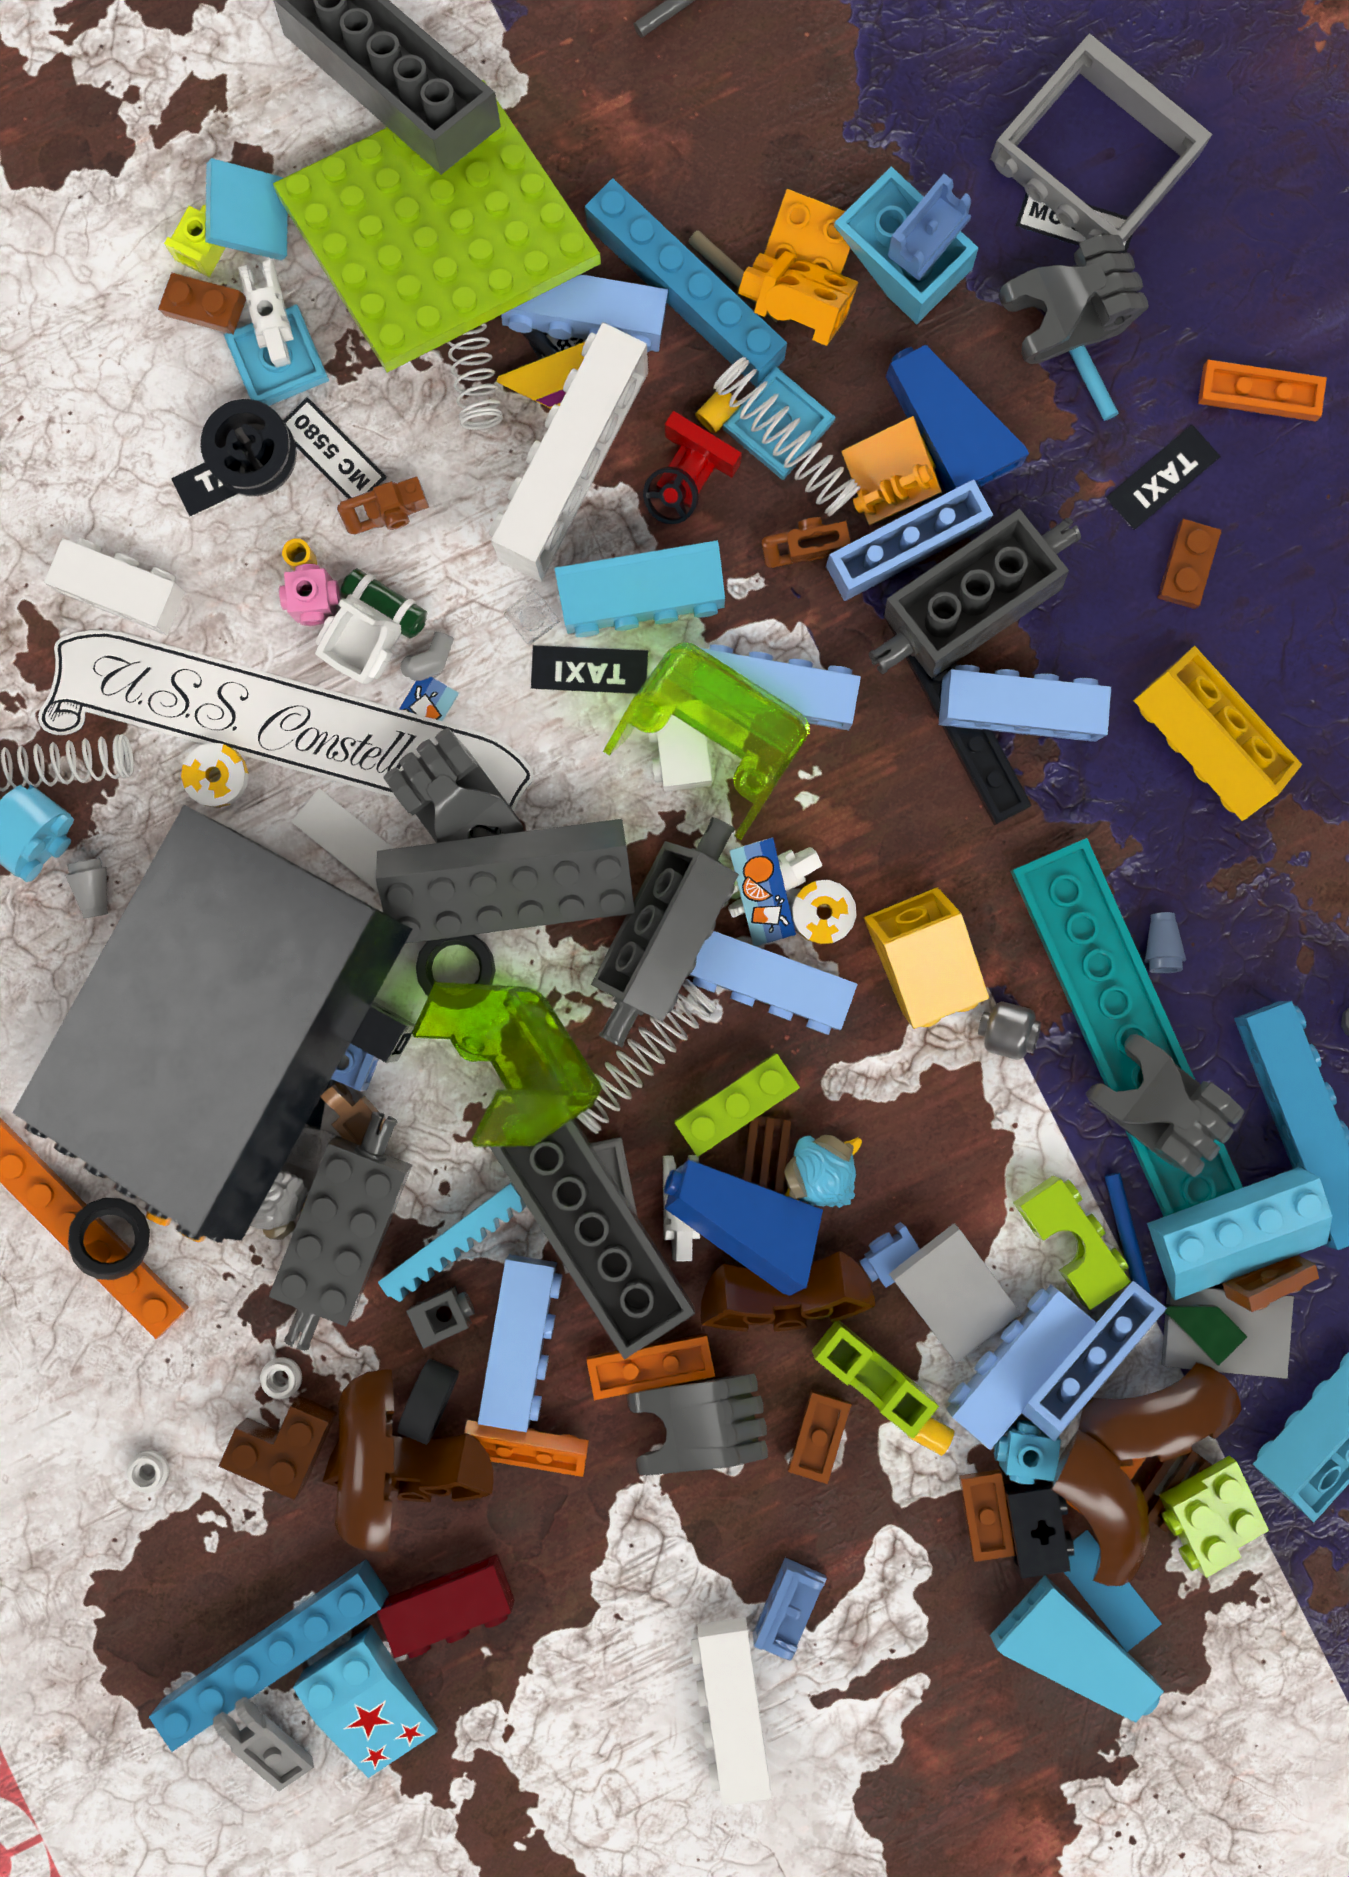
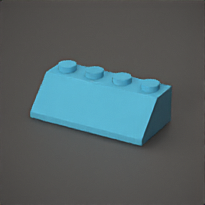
M718 540L555 568L567 634L575 633V636L579 638L599 634V629L615 626L616 631L635 629L639 627L638 622L654 620L655 624H668L677 621L678 615L694 613L696 618L709 617L717 614L718 609L724 608L725 605Z
M1297 1167L1147 1223L1171 1297L1177 1300L1327 1244L1332 1214L1321 1179L1302 1167Z
M1349 1352L1341 1360L1340 1368L1329 1380L1321 1382L1315 1388L1312 1399L1302 1410L1294 1412L1287 1419L1285 1429L1274 1441L1271 1440L1262 1446L1257 1455L1258 1459L1253 1463L1257 1470L1313 1522L1319 1518L1349 1484Z

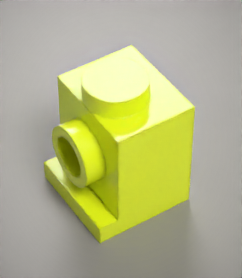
M202 205L200 211L188 206L172 237H167L164 244L175 261L210 278L226 247L205 242L206 205Z

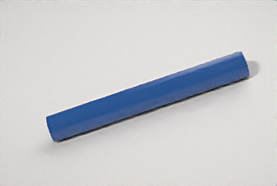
M1118 1172L1105 1175L1104 1178L1125 1260L1129 1266L1131 1282H1136L1146 1292L1150 1293L1121 1174Z

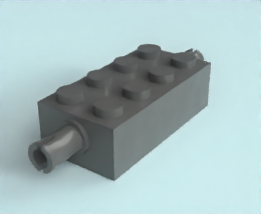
M1020 509L1003 519L887 598L884 618L897 635L868 653L872 664L875 666L879 663L880 666L877 667V670L884 674L907 656L912 655L918 660L931 679L1062 590L1069 570L1057 554L1081 539V533L1077 525L1069 529V526L1074 522L1070 518H1065L1061 523L1041 536Z
M711 817L710 823L696 849H689L667 841L664 842L633 902L635 913L626 915L591 983L592 986L615 997L613 1001L616 1002V1005L602 1032L599 1034L602 1038L623 1047V1043L638 1014L642 1016L643 1013H646L663 1022L666 1015L675 1007L678 992L685 978L694 970L697 962L696 957L704 941L712 935L716 925L715 920L722 906L731 898L734 892V883L739 874L718 861L731 834L735 831L733 826L718 818Z
M372 1112L371 1120L361 1145L343 1139L338 1135L327 1144L269 1294L270 1298L297 1309L288 1334L284 1339L287 1345L293 1347L294 1342L298 1340L299 1334L302 1332L296 1349L309 1350L320 1318L346 1327L354 1316L411 1171L412 1164L385 1154L393 1129L398 1121L388 1116L380 1131L379 1128L385 1116L384 1113Z

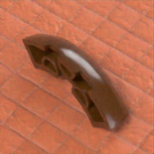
M841 1251L812 1262L807 1287L791 1296L781 1293L748 1268L722 1264L713 1273L705 1287L701 1301V1325L748 1332L749 1325L773 1324L774 1332L807 1328L806 1320L830 1316V1320L833 1323L875 1307L876 1304L871 1284L863 1269L851 1257Z
M1196 1362L1193 1368L1179 1381L1154 1393L1122 1399L1092 1397L1083 1407L1078 1430L1089 1435L1112 1452L1121 1461V1466H1133L1132 1459L1158 1456L1162 1462L1193 1452L1192 1444L1207 1436H1210L1212 1439L1220 1436L1238 1417L1242 1410L1237 1390L1224 1375L1212 1367Z
M392 1369L366 1372L354 1378L343 1389L338 1402L339 1466L335 1527L338 1535L348 1544L362 1550L388 1552L392 1514L390 1473H394V1437H392L394 1393Z
M1077 1430L1060 1455L1051 1490L1075 1506L1090 1523L1097 1536L1100 1551L1093 1581L1106 1586H1123L1133 1580L1148 1550L1151 1534L1147 1515L1148 1505L1138 1483L1131 1482L1120 1468L1121 1461L1098 1441Z
M465 1433L449 1438L431 1439L428 1444H423L411 1438L392 1436L394 1437V1473H390L391 1492H398V1500L431 1502L432 1496H449L452 1494L451 1500L459 1502L492 1495L494 1470L489 1454L482 1444L469 1434ZM339 1441L329 1458L322 1481L338 1487Z

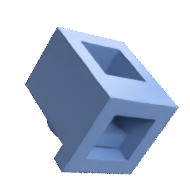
M350 1043L345 1052V1055L349 1058L348 1067L344 1070L337 1067L331 1079L350 1086L355 1090L365 1091L369 1087L379 1059Z
M901 1222L894 1226L898 1232L896 1235L891 1236L888 1232L873 1240L868 1245L871 1250L864 1254L865 1258L859 1261L870 1280L874 1282L879 1278L885 1288L894 1283L889 1273L920 1250L906 1226Z

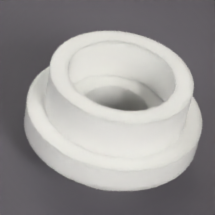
M278 1357L269 1361L263 1367L260 1375L262 1389L268 1396L274 1399L291 1397L297 1392L302 1382L300 1367L292 1359L286 1357ZM277 1371L287 1373L289 1377L287 1384L277 1382L275 1377Z
M153 1450L138 1453L130 1460L127 1467V1478L130 1485L143 1493H151L160 1489L169 1476L167 1460L162 1454ZM144 1464H150L154 1467V1477H148L144 1474Z

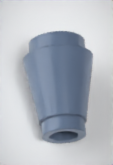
M1161 912L1150 915L1151 923L1145 955V963L1149 964V972L1165 974L1182 971V962L1186 961V956L1175 913Z

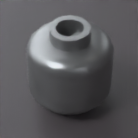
M999 1002L994 1006L991 1013L983 1012L978 1035L985 1036L984 1045L988 1052L1020 1060L1027 1052L1034 1053L1040 1034L1041 1022L1036 1021V1016L1032 1009L1007 1002Z

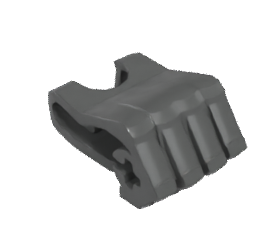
M1097 235L1080 242V248L1074 253L1076 265L1038 267L1023 273L1002 286L998 297L1001 304L1008 311L1016 312L1021 309L1035 307L1043 310L1046 314L1040 329L1027 336L1022 343L1021 354L1024 361L1029 364L1041 363L1077 347L1087 346L1115 337L1125 331L1132 322L1149 308L1148 300L1144 293H1137L1143 288L1142 279L1137 272L1130 273L1135 268L1134 259L1130 253H1123L1125 246L1119 235Z
M449 728L440 731L436 735L437 745H434L430 739H427L416 748L421 757L417 758L413 752L405 755L399 761L404 770L400 771L395 767L383 776L405 810L419 818L436 843L468 839L469 831L476 825L498 827L504 834L524 832V827L515 812L472 754Z
M1130 1035L1125 1041V1052L1142 1069L1144 1079L1142 1085L1135 1090L1115 1092L1106 1085L1097 1083L1089 1088L1086 1096L1098 1110L1170 1165L1195 1178L1205 1165L1200 1158L1203 1157L1211 1161L1217 1156L1220 1147L1214 1140L1216 1139L1224 1144L1234 1131L1227 1122L1236 1124L1242 1118L1245 1110L1231 1096L1212 1082L1203 1081L1201 1084L1178 1067L1172 1058L1158 1046L1140 1035Z
M755 1374L719 1377L707 1382L665 1386L627 1395V1405L631 1412L654 1413L663 1420L667 1429L666 1442L660 1450L646 1452L636 1459L637 1473L640 1475H658L719 1469L768 1458L766 1442L758 1441V1437L767 1435V1425L764 1418H755L754 1414L763 1413L761 1396H751V1392L758 1389Z

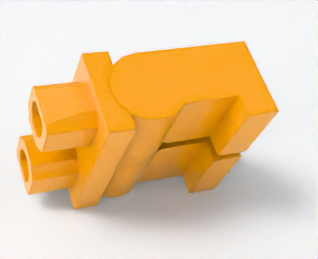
M784 251L778 260L760 253L756 257L753 267L748 266L744 271L738 294L757 301L754 313L765 317L769 313L776 320L785 321L791 319L815 329L812 340L827 346L847 318L858 281L806 261L794 262L796 255L788 251Z

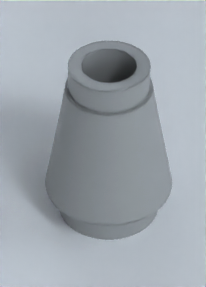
M100 858L67 864L69 874L65 876L80 911H82L83 919L108 914L106 867H102Z

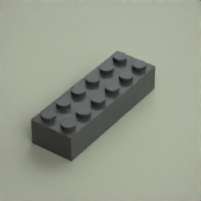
M273 0L284 36L439 174L442 175L501 127L495 91L391 1Z
M622 819L377 851L376 883L383 913L413 929L405 944L635 913Z
M559 1100L489 1146L624 1360L695 1314V1306L563 1100Z

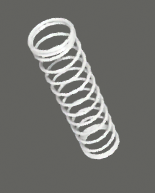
M484 323L481 325L483 326L482 328L468 331L462 335L480 333L487 328V324ZM485 337L469 338L456 344H452L450 341L447 342L452 346L448 356L455 362L451 367V373L457 377L453 386L455 390L461 393L456 399L457 405L463 408L459 414L460 425L471 430L486 429L499 424L503 416L502 411L496 408L501 403L495 399H488L465 406L460 402L463 395H488L494 393L498 387L494 384H481L463 391L458 388L457 384L461 379L474 381L490 378L495 374V371L490 368H481L459 375L455 373V367L458 364H484L492 359V355L489 353H474L457 360L453 358L452 352L456 348L462 350L483 348L490 342ZM486 341L480 345L461 346L469 342ZM474 357H488L479 361H465ZM491 372L484 376L468 377L475 373ZM481 388H493L483 392H471ZM496 403L495 405L487 407H475L482 404ZM482 415L496 416L486 421H466L470 418Z
M746 357L740 358L715 382L713 389H716L719 395H725L737 388L730 399V407H737L750 398L741 411L740 419L742 420L748 419L762 410L751 426L752 432L759 431L773 422L762 438L763 444L770 443L785 433L773 450L774 456L781 455L796 445L786 458L784 468L792 467L808 456L797 470L794 477L795 480H800L819 468L807 484L805 492H811L831 479L817 497L816 504L826 502L843 490L838 498L825 510L828 516H832L860 489V486H857L858 483H854V479H850L822 499L824 494L844 471V467H839L811 487L816 478L833 459V455H828L800 475L805 466L822 447L821 442L789 463L793 455L811 435V430L806 431L792 443L778 451L785 439L799 424L800 418L795 419L777 434L766 440L773 428L788 412L789 406H785L769 420L755 428L761 417L778 398V394H774L758 408L744 416L752 402L767 386L768 381H764L747 396L733 404L737 395L757 371V369H753L736 384L723 391L748 366L749 360H746Z
M123 734L115 736L113 741V757L118 773L112 775L108 769V751L105 739L102 736L98 739L99 755L104 768L102 775L97 777L92 771L90 743L84 738L82 741V753L88 770L86 777L81 779L76 773L75 748L73 743L68 740L66 743V756L72 772L70 779L67 781L60 775L59 749L52 742L49 751L56 775L51 783L44 777L43 751L41 746L36 744L33 749L35 766L40 776L36 784H32L28 779V757L25 748L20 745L17 749V759L24 778L22 786L24 787L27 783L29 786L31 784L37 788L43 781L46 785L52 787L58 779L68 785L74 777L79 782L84 783L90 775L95 780L101 781L106 773L113 779H117L119 776L129 778L133 772V754L130 742ZM5 747L1 751V762L8 782L4 788L0 787L2 792L6 791L10 785L13 788L17 787L12 781L13 765L11 754ZM37 749H38V751H39V756H40V765H39V761H38ZM21 751H22L23 757H24L25 770H24V768H23V763H22V758H21ZM5 752L8 759L9 773L5 762ZM124 754H125V763H126L125 768H124Z
M685 979L682 986L692 995L700 1007L678 993L677 1003L690 1020L675 1009L671 1012L691 1027L698 1029L699 1024L680 999L706 1017H710V1012L714 1013L717 1007L691 981ZM670 1013L667 1014V1017L679 1032L664 1021L661 1022L650 1016L651 1022L669 1045L647 1029L639 1027L640 1034L658 1057L636 1041L627 1039L629 1046L647 1069L620 1050L616 1051L618 1058L631 1072L637 1082L609 1062H605V1067L626 1094L615 1088L598 1074H594V1079L615 1106L608 1103L587 1086H582L583 1091L599 1109L604 1118L594 1113L576 1098H571L566 1103L568 1109L595 1134L601 1131V1126L594 1118L603 1123H609L608 1115L597 1100L614 1111H620L619 1103L607 1087L625 1099L632 1098L630 1091L617 1074L634 1086L643 1087L641 1079L628 1062L649 1076L654 1075L652 1067L638 1049L658 1063L665 1064L663 1055L648 1036L669 1051L676 1052L675 1045L659 1024L680 1039L688 1040V1036Z

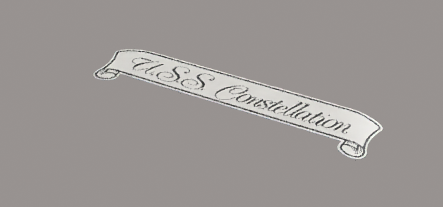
M110 630L77 632L63 636L55 643L54 681L38 716L39 724L45 731L55 735H67L77 732L82 728L85 712H89L200 744L210 742L225 744L243 756L394 798L396 797L383 776L395 767L400 771L404 770L399 761L405 755L413 752L417 758L421 757L416 748L427 739H430L434 745H437L436 735L440 731L449 728L472 754L513 811L521 795L534 777L531 766L513 748L499 739L482 732ZM476 825L469 831L468 839L504 833L498 827Z

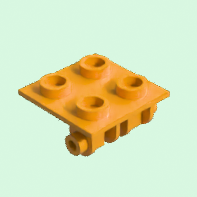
M787 189L764 255L778 260L784 251H788L796 255L794 262L806 261L841 275L851 248L834 227V223L845 211Z
M914 416L841 451L851 478L855 480L854 483H858L857 486H860V489L857 491L858 497L853 499L854 506L858 513H865L869 526L942 493Z

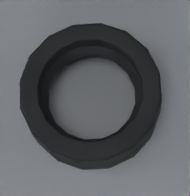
M475 935L427 941L420 950L416 963L417 980L424 993L436 1003L450 1007L471 1005L483 998L492 986L496 972L493 954L486 943ZM447 946H465L473 951L479 960L480 971L478 979L472 987L464 992L453 993L445 991L437 984L433 977L432 966L434 958L439 951Z
M102 1198L90 1202L76 1214L69 1227L68 1247L73 1262L83 1273L96 1279L115 1280L129 1275L141 1265L148 1252L150 1229L145 1215L136 1205L121 1198ZM105 1215H117L126 1219L132 1226L135 1234L134 1245L130 1253L122 1260L113 1263H103L93 1259L86 1251L84 1245V1233L89 1224Z
M428 1359L407 1401L397 1432L423 1444H428L450 1399L459 1371L433 1359Z

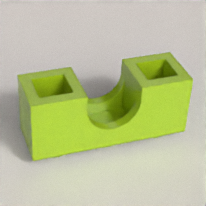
M774 1053L741 1075L732 1084L677 1118L674 1123L696 1156L699 1157L794 1093L800 1087L778 1054Z
M1051 1176L1013 1203L1034 1235L1044 1241L1056 1232L1064 1230L1071 1231L1077 1241L1076 1255L1071 1262L1059 1269V1272L1080 1303L1091 1310L1131 1283L1124 1272L1129 1266L1116 1248L1108 1249L1101 1238L1106 1233L1092 1213L1088 1216L1085 1215L1078 1204L1083 1199L1069 1179L1063 1182L1061 1178Z
M841 1321L834 1322L812 1349L815 1360L847 1386L850 1384L879 1409L881 1414L912 1439H914L939 1407L929 1393Z

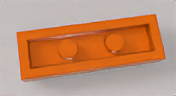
M1207 360L1203 365L1198 404L1316 422L1322 416L1327 377Z
M707 1333L646 1345L625 1360L619 1351L589 1356L586 1359L594 1400L715 1377Z
M467 1420L464 1434H469L482 1444L489 1454L491 1462L580 1477L584 1475L589 1440L579 1439L570 1434L555 1435L538 1432L532 1428H528L527 1432L480 1425L477 1421Z

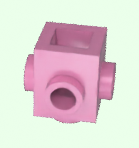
M304 564L296 566L295 571L284 572L285 585L279 587L281 607L283 610H287L297 623L305 626L324 624L329 616L337 614L336 605L341 600L338 581L333 580L325 568L320 569V566L315 564ZM312 590L310 595L303 596V591Z

